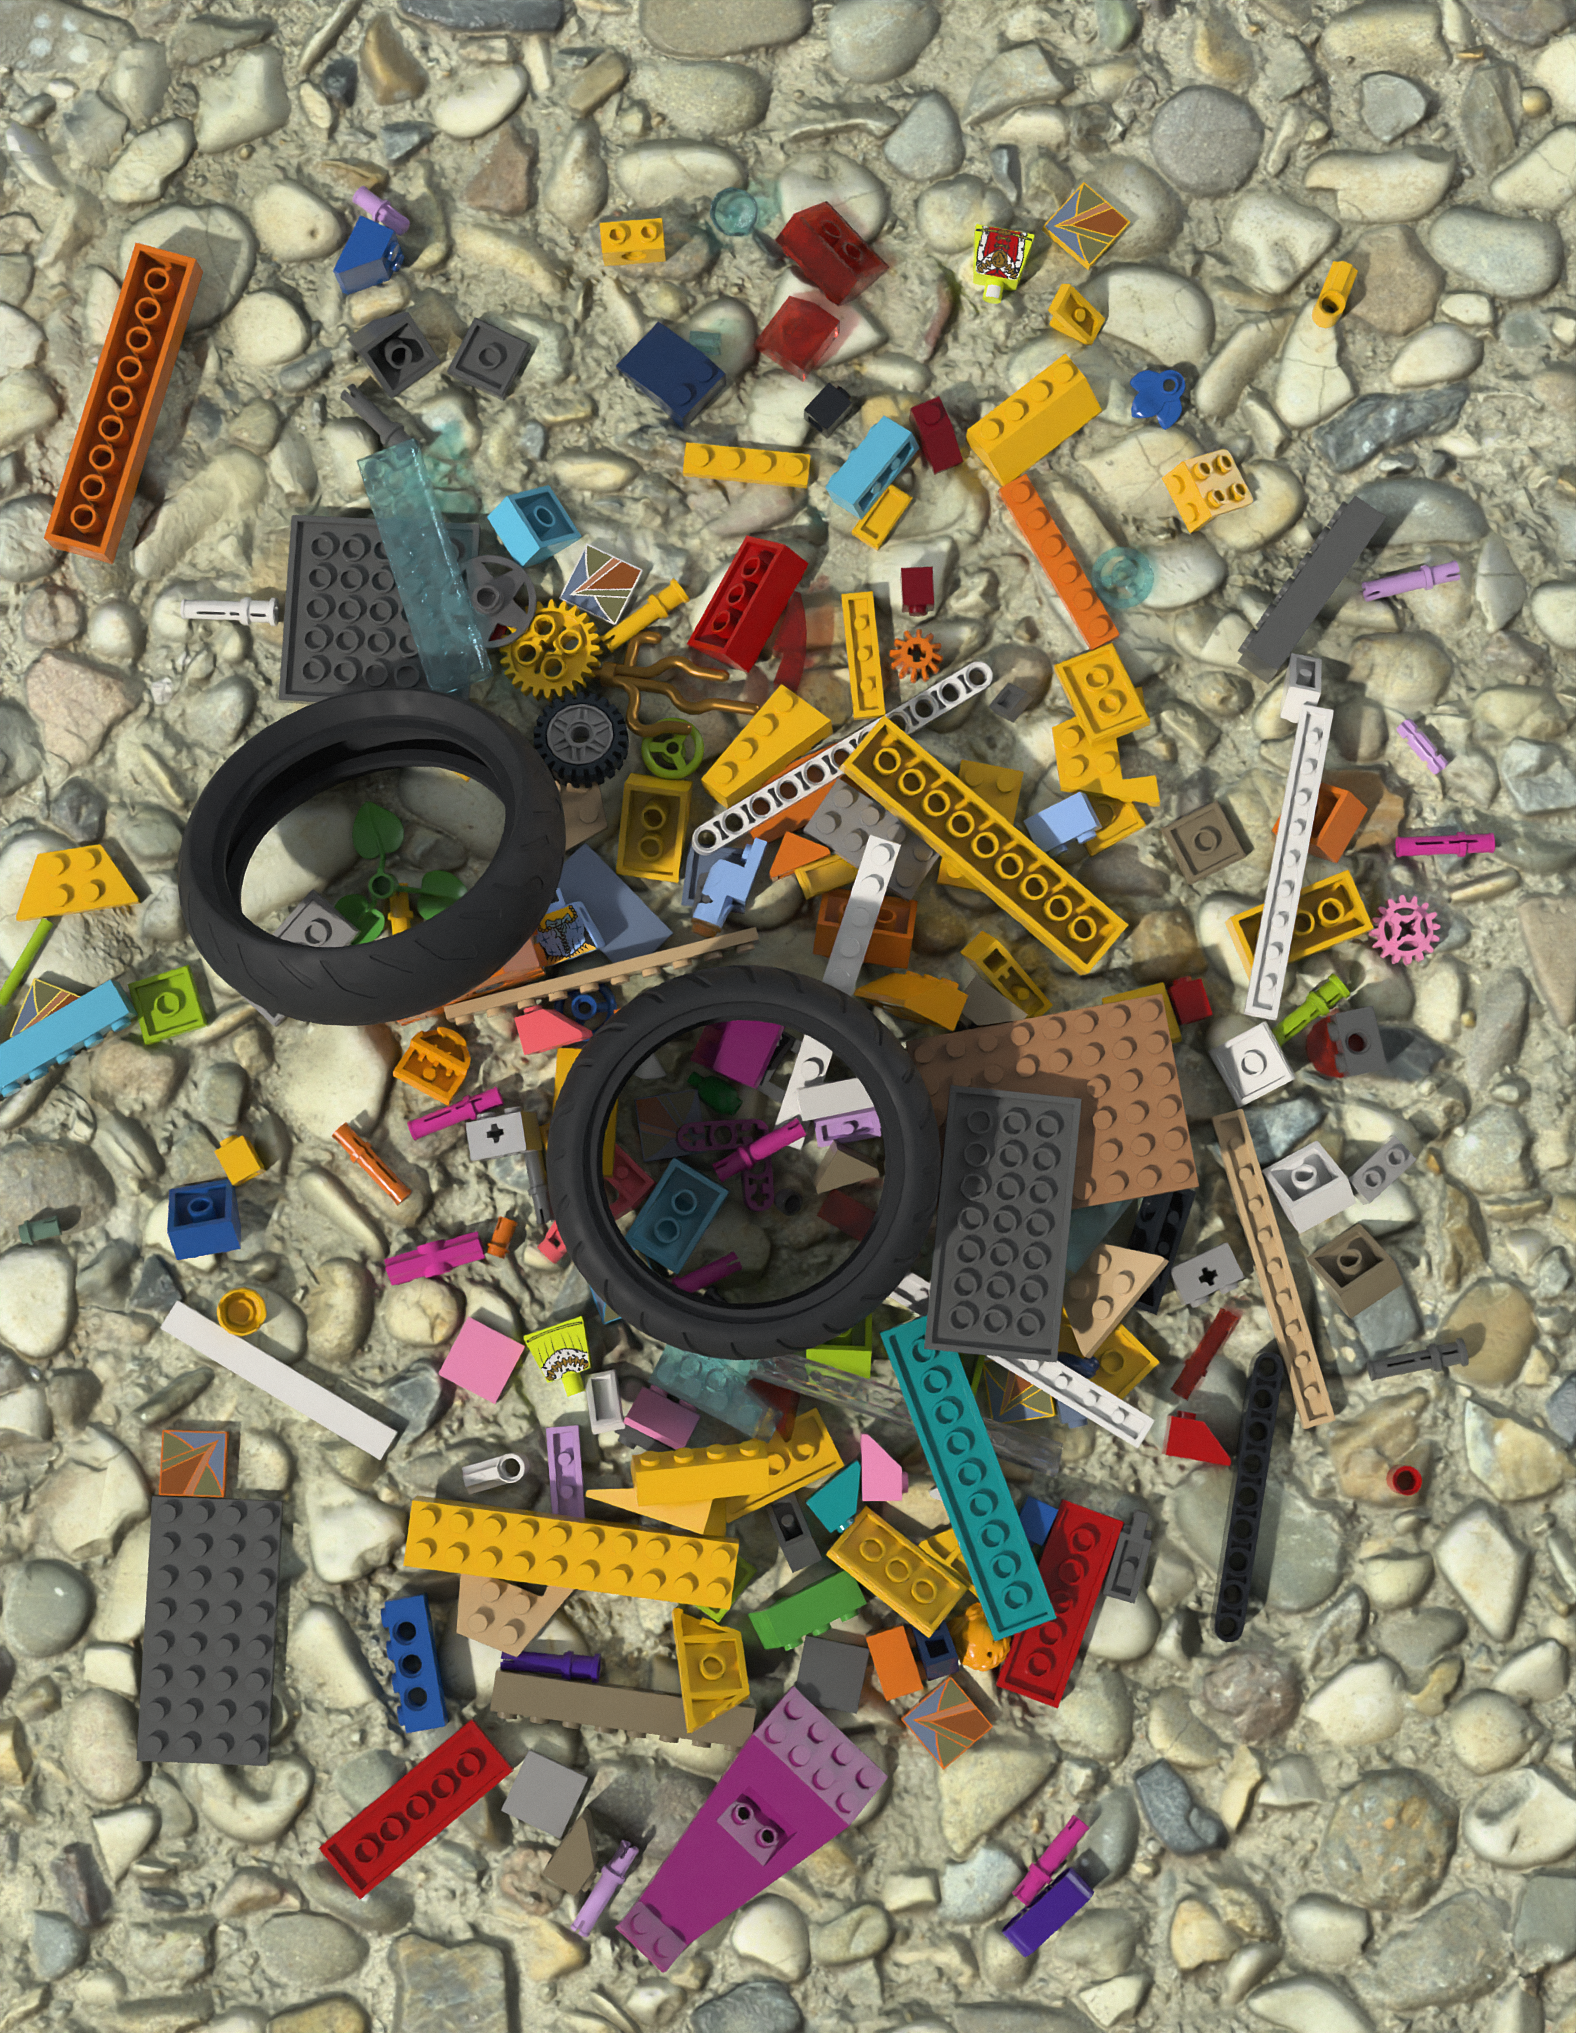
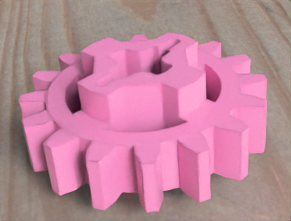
M1404 895L1398 897L1397 904L1391 898L1385 901L1387 909L1379 906L1375 910L1380 918L1373 917L1370 919L1372 925L1376 926V929L1370 931L1369 936L1377 937L1378 940L1372 947L1383 948L1380 955L1381 958L1389 954L1392 955V964L1398 963L1400 958H1403L1405 965L1411 964L1412 957L1417 962L1424 959L1422 951L1426 954H1431L1434 949L1429 944L1437 943L1440 939L1433 935L1434 931L1441 928L1439 924L1432 923V919L1437 916L1436 912L1428 914L1426 910L1429 904L1426 902L1418 906V900L1415 896L1410 899L1409 903L1406 902ZM1408 910L1411 911V914L1401 916L1399 913H1394V911ZM1421 920H1422L1423 925H1424L1425 935L1421 932V927H1420V922H1421ZM1412 921L1408 926V934L1397 940L1402 930L1401 926ZM1384 926H1386L1389 931L1388 940L1385 936ZM1401 945H1409L1411 948L1414 947L1415 949L1411 951H1402L1397 948Z

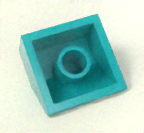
M856 1458L806 1498V1504L830 1534L836 1529L841 1533L855 1522L853 1515L857 1509L861 1469L860 1462Z

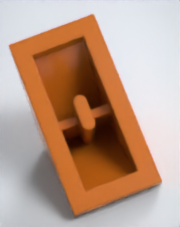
M786 831L769 871L771 882L773 883L794 874V871L799 867L831 856L828 847Z

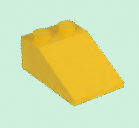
M630 773L624 783L616 874L679 882L691 808L693 781L669 780L657 776Z

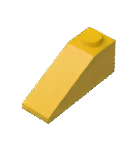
M981 931L960 952L988 985L1028 1014L1025 1019L1042 1016L1053 1006L998 939L988 933Z

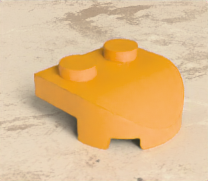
M438 1027L437 1030L426 1032L422 1030L411 1039L409 1048L393 1071V1076L449 1106L468 1075L471 1057L467 1043L460 1034L449 1028Z

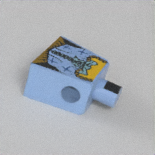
M557 888L547 910L548 912H546L537 927V943L539 942L541 947H543L548 965L543 966V968L554 966L606 946L584 904L578 901L566 905L560 888Z

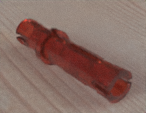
M1224 1308L1219 1309L1214 1321L1190 1359L1186 1358L1183 1362L1185 1367L1169 1389L1170 1391L1188 1401L1189 1396L1201 1377H1206L1208 1373L1207 1367L1234 1324L1238 1321V1317L1229 1311L1226 1312Z

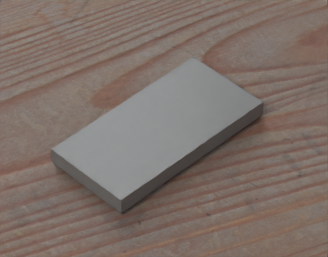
M312 889L272 935L302 945L344 947L350 946L361 931L322 895ZM242 996L273 1026L278 1027L286 1018V1016L254 1004Z

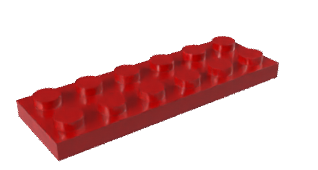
M1061 1499L1057 1515L1053 1521L1037 1566L1056 1619L1013 1634L1009 1644L1010 1650L1003 1661L995 1683L996 1686L1058 1709L1124 1524L1123 1521Z
M472 1718L323 1843L319 1849L360 1900L501 1782L514 1768L474 1718Z

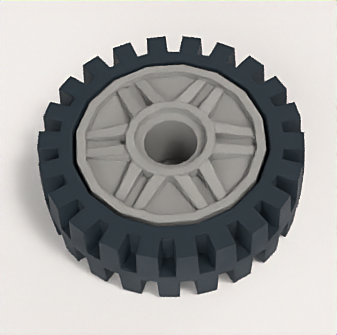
M577 692L576 698H572L571 693L566 694L562 702L557 698L552 701V708L547 705L543 709V716L539 715L536 721L537 727L534 726L533 739L535 749L548 766L554 781L558 779L559 783L564 786L571 783L572 788L579 789L580 784H584L585 788H592V782H597L599 786L605 783V777L613 778L615 770L620 771L622 768L623 760H626L629 748L627 727L618 708L614 704L610 705L608 699L604 697L598 700L597 694L590 693L589 697H585L584 692ZM582 737L588 739V740H587L586 742H584V743H576V742H575L576 739L582 738Z

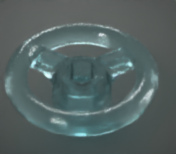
M1115 547L1104 552L1096 560L1091 572V582L1097 596L1104 603L1115 608H1130L1140 604L1150 594L1154 583V573L1149 560L1141 552L1129 547ZM1124 556L1123 560L1114 565L1111 575L1101 577V571L1110 559ZM1133 559L1141 565L1144 571L1145 579L1142 589L1135 583L1137 568L1132 563ZM1125 572L1129 578L1121 580L1118 577V573ZM1116 584L1118 587H1125L1133 597L1118 599L1109 595L1103 587Z

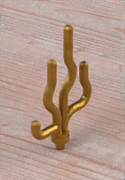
M641 631L634 635L627 645L623 664L605 661L602 667L591 666V670L595 675L591 679L600 680L602 687L619 688L627 693L629 701L626 710V724L632 733L643 738H653L665 733L689 735L692 732V726L689 723L678 721H659L651 725L641 724L638 720L641 705L640 691L665 695L680 712L689 715H700L716 710L755 716L761 709L756 703L723 698H707L698 702H689L683 698L679 690L672 684L649 680L671 668H679L689 676L703 680L726 682L730 677L727 670L698 666L688 658L679 655L667 656L648 667L636 666L639 649L642 644H659L662 641V635L657 631Z

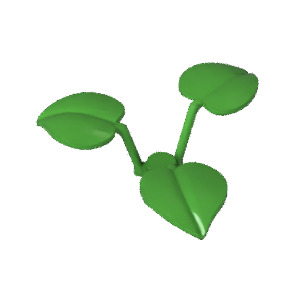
M366 801L361 806L353 825L352 839L354 847L365 859H373L380 854V862L377 874L369 881V891L372 894L371 903L363 895L350 894L342 897L334 906L361 931L350 945L374 941L382 933L385 926V916L374 908L377 905L378 899L391 898L397 892L420 894L417 900V909L421 916L428 920L451 906L468 892L467 887L460 879L442 870L427 872L422 878V889L400 886L397 878L390 873H385L384 868L386 863L385 852H395L402 845L404 840L403 824L394 813L371 801Z

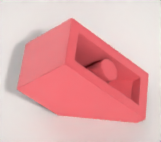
M542 1005L524 1009L525 1015L514 1018L524 1055H536L586 1040L593 1036L591 1030L555 1009H543Z

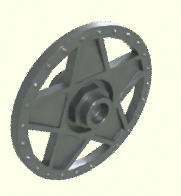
M484 555L464 562L450 575L442 593V612L450 630L464 643L480 649H497L515 642L530 627L536 612V592L530 577L514 561L501 556ZM483 564H500L511 568L512 571L494 579ZM466 571L469 590L450 596L455 582ZM524 584L527 586L529 595L527 614L513 601ZM451 615L471 618V638L457 628ZM498 624L517 629L503 639L489 641Z

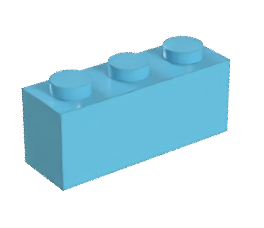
M883 416L877 424L870 428L861 444L851 451L848 460L839 471L830 477L825 488L833 502L857 518L862 519L919 450L912 432Z

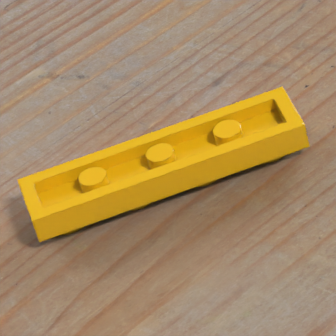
M686 442L683 476L807 488L811 455Z
M873 591L841 594L854 720L881 718L886 714Z

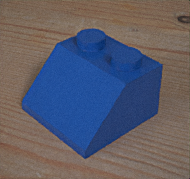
M360 215L333 269L343 293L349 295L389 281L393 272L399 271L404 255H402L403 252L395 231Z
M229 1179L169 1189L167 1234L177 1260L241 1249V1222L235 1186L231 1184Z

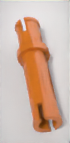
M347 1122L333 1133L331 1137L351 1156L349 1159L353 1163L357 1162L397 1206L412 1193L411 1189L371 1149L372 1145L368 1141L365 1143Z

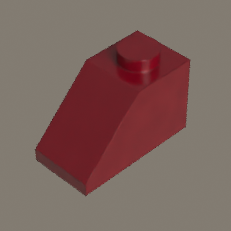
M935 397L910 408L909 421L934 475L962 464L963 459L955 432L940 397Z

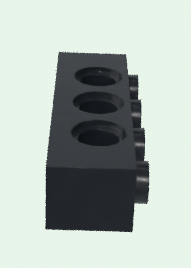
M1186 1189L1143 1197L1127 1249L1162 1256L1169 1262L1131 1309L1157 1315L1196 1195L1195 1191Z

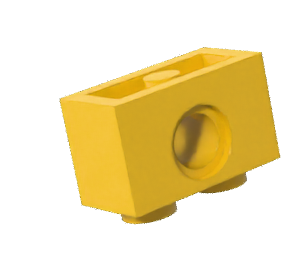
M662 218L600 223L604 266L666 261Z

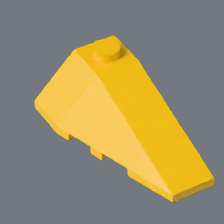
M634 1488L587 1490L586 1497L702 1535L725 1536L726 1533L725 1497L638 1507Z

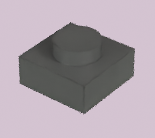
M1008 682L991 702L989 708L995 714L1014 723L1033 698L1027 691Z

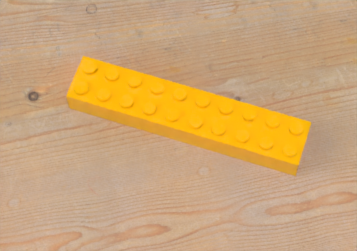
M885 715L875 724L839 767L842 772L1079 975L1088 974L1128 926L1125 921Z
M417 1495L412 1500L403 1566L730 1610L740 1539Z

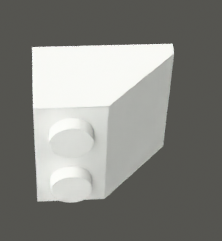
M1318 1141L1307 1145L1261 1171L1284 1214L1299 1234L1356 1204L1347 1176Z

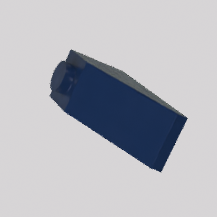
M945 1619L930 1638L909 1623L928 1681L959 1672L958 1655Z

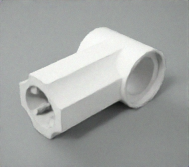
M510 1452L462 1467L465 1487L469 1495L517 1482L528 1474L530 1463L523 1453ZM509 1458L516 1459L520 1464V1472L517 1476L510 1475L506 1470V1462Z

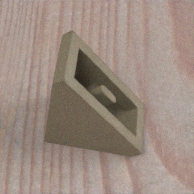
M833 1140L812 1180L817 1194L878 1176L879 1173L872 1158Z

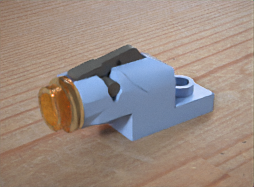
M755 837L753 845L746 844L741 857V862L746 863L744 867L719 859L709 872L699 875L692 909L693 918L690 922L693 924L691 932L708 939L714 938L717 933H721L723 923L734 907L731 904L732 901L746 905L767 849V841Z

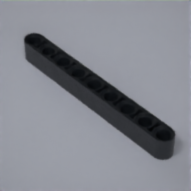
M1272 1352L1255 1354L1249 1364L1210 1618L1212 1633L1224 1642H1234L1242 1636L1246 1618L1283 1375V1362L1277 1354ZM1265 1357L1270 1358L1274 1364L1273 1372L1268 1376L1263 1375L1259 1370V1363ZM1261 1389L1265 1390L1269 1395V1402L1263 1408L1257 1407L1254 1402L1255 1393ZM1254 1422H1260L1264 1427V1434L1258 1440H1253L1249 1435V1428ZM1250 1454H1255L1259 1459V1466L1254 1472H1248L1244 1467V1460ZM1244 1487H1251L1254 1491V1499L1251 1503L1243 1505L1239 1500V1493ZM1245 1519L1249 1523V1531L1245 1536L1237 1537L1234 1532V1525L1237 1521ZM1235 1552H1241L1244 1556V1564L1239 1569H1232L1229 1565V1558ZM1229 1585H1237L1239 1588V1597L1233 1602H1227L1224 1598V1591ZM1226 1617L1232 1618L1235 1625L1233 1631L1229 1634H1221L1219 1631L1220 1621Z

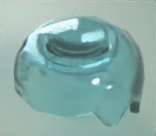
M729 187L718 192L712 200L710 217L718 231L734 238H742L751 234L758 225L760 207L755 197L747 191Z

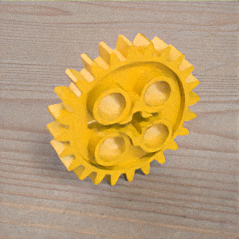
M550 599L548 608H544L541 602L537 601V610L527 631L515 642L499 648L501 654L507 656L500 660L502 666L508 668L504 674L508 679L514 678L511 683L516 689L522 686L521 692L525 696H528L533 691V697L539 701L544 693L548 702H552L554 694L557 693L560 699L564 700L565 691L567 690L574 696L577 695L575 689L577 684L584 688L587 687L583 680L585 676L595 677L590 667L600 666V662L594 656L602 654L601 648L595 645L601 641V638L598 634L594 633L597 630L593 622L588 623L590 618L587 613L579 615L580 610L576 605L569 610L566 601H562L559 608H557L553 599ZM528 606L525 607L526 614L528 612ZM552 625V630L549 634L540 635V631L544 626ZM508 627V629H509L512 633L517 630V629ZM502 635L501 638L503 639L508 635ZM579 640L576 648L566 650V645L569 641ZM556 648V650L553 653L550 651L546 653L548 649L554 650ZM528 652H536L535 657L531 661H523L524 656ZM556 666L562 667L559 675L555 677L549 676L552 668ZM541 668L539 674H535V672Z

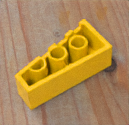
M781 684L702 777L701 781L705 793L725 808H731L759 789L762 783L774 774L778 775L785 770V766L797 757H802L812 750L811 747L820 740H825L833 734L831 720Z

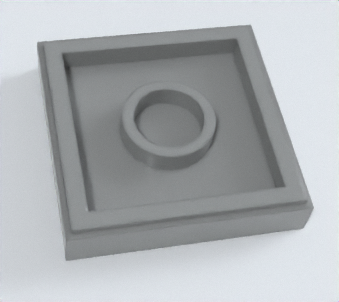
M529 1749L501 1811L557 1838H561L589 1776Z

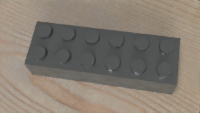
M1354 496L1349 504L1343 501L1327 524L1332 529L1325 526L1309 550L1314 554L1312 555L1309 552L1305 554L1291 575L1296 579L1293 580L1289 577L1273 600L1278 605L1270 603L1256 624L1260 630L1257 631L1253 628L1238 649L1242 656L1237 663L1269 684L1382 525L1386 516L1357 496Z

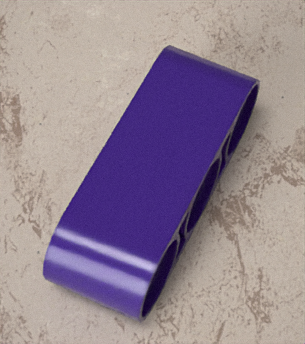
M1070 1866L1047 1885L1033 1899L1029 1906H1025L1004 1926L1001 1932L1025 1958L1040 1947L1093 1896L1094 1891L1074 1868Z

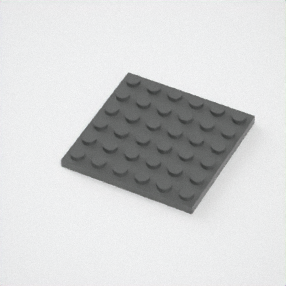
M292 515L278 700L281 703L314 704L346 693L398 687L434 690L470 701L473 646L461 641L448 627L442 612V593L453 571L464 562L479 556L480 524ZM466 571L455 582L450 596L469 590ZM451 615L457 628L471 638V618Z

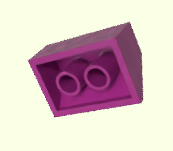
M742 1020L707 1025L703 1029L690 1061L715 1074L757 1089L785 1027L774 1023Z

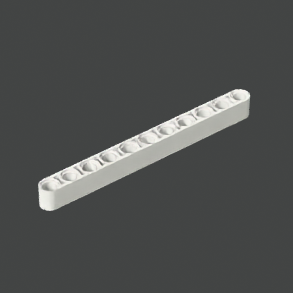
M973 662L887 713L885 716L890 720H900L904 726L903 731L910 736L983 692L992 681L993 673L991 668L983 662ZM969 672H980L983 675L984 683L982 685L972 684L969 679ZM944 687L953 688L957 693L956 701L945 700L942 695V689ZM917 703L927 704L930 708V716L926 718L918 716L915 711V705ZM881 718L699 826L692 836L691 844L693 849L700 855H711L845 775L834 760L835 752L844 751L850 755L861 742V737L867 735ZM811 767L819 768L823 773V780L818 783L810 781L807 777V770ZM785 783L793 785L796 789V796L792 799L784 798L780 794V786ZM761 799L768 803L769 812L766 815H758L753 811L752 803L755 800ZM729 816L739 817L742 822V829L737 832L728 830L725 825V819ZM702 832L711 833L715 838V845L710 848L702 847L698 843V835Z

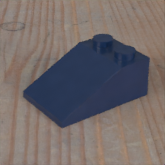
M659 321L616 365V368L683 429L726 386V373L704 353Z

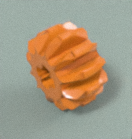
M917 629L916 637L912 638L908 630L905 631V641L896 638L894 645L898 649L890 650L889 654L890 657L897 659L891 663V668L893 670L902 668L899 673L900 679H904L908 673L911 674L910 681L913 684L917 681V675H920L924 682L929 681L927 671L936 675L939 672L936 664L943 662V656L937 654L942 648L941 643L931 644L934 639L932 633L928 634L925 639L921 638L922 629ZM913 651H920L919 662L913 661Z

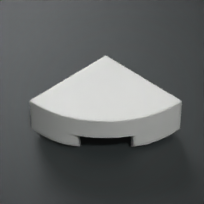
M653 1053L639 1066L633 1075L642 1079L653 1080L666 1076V1073Z

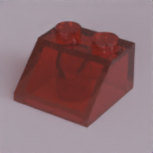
M789 296L753 343V347L803 382L839 335L840 320L816 303Z

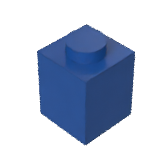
M1026 1494L1018 1516L1028 1543L1033 1548L1034 1543L1043 1545L1058 1509Z

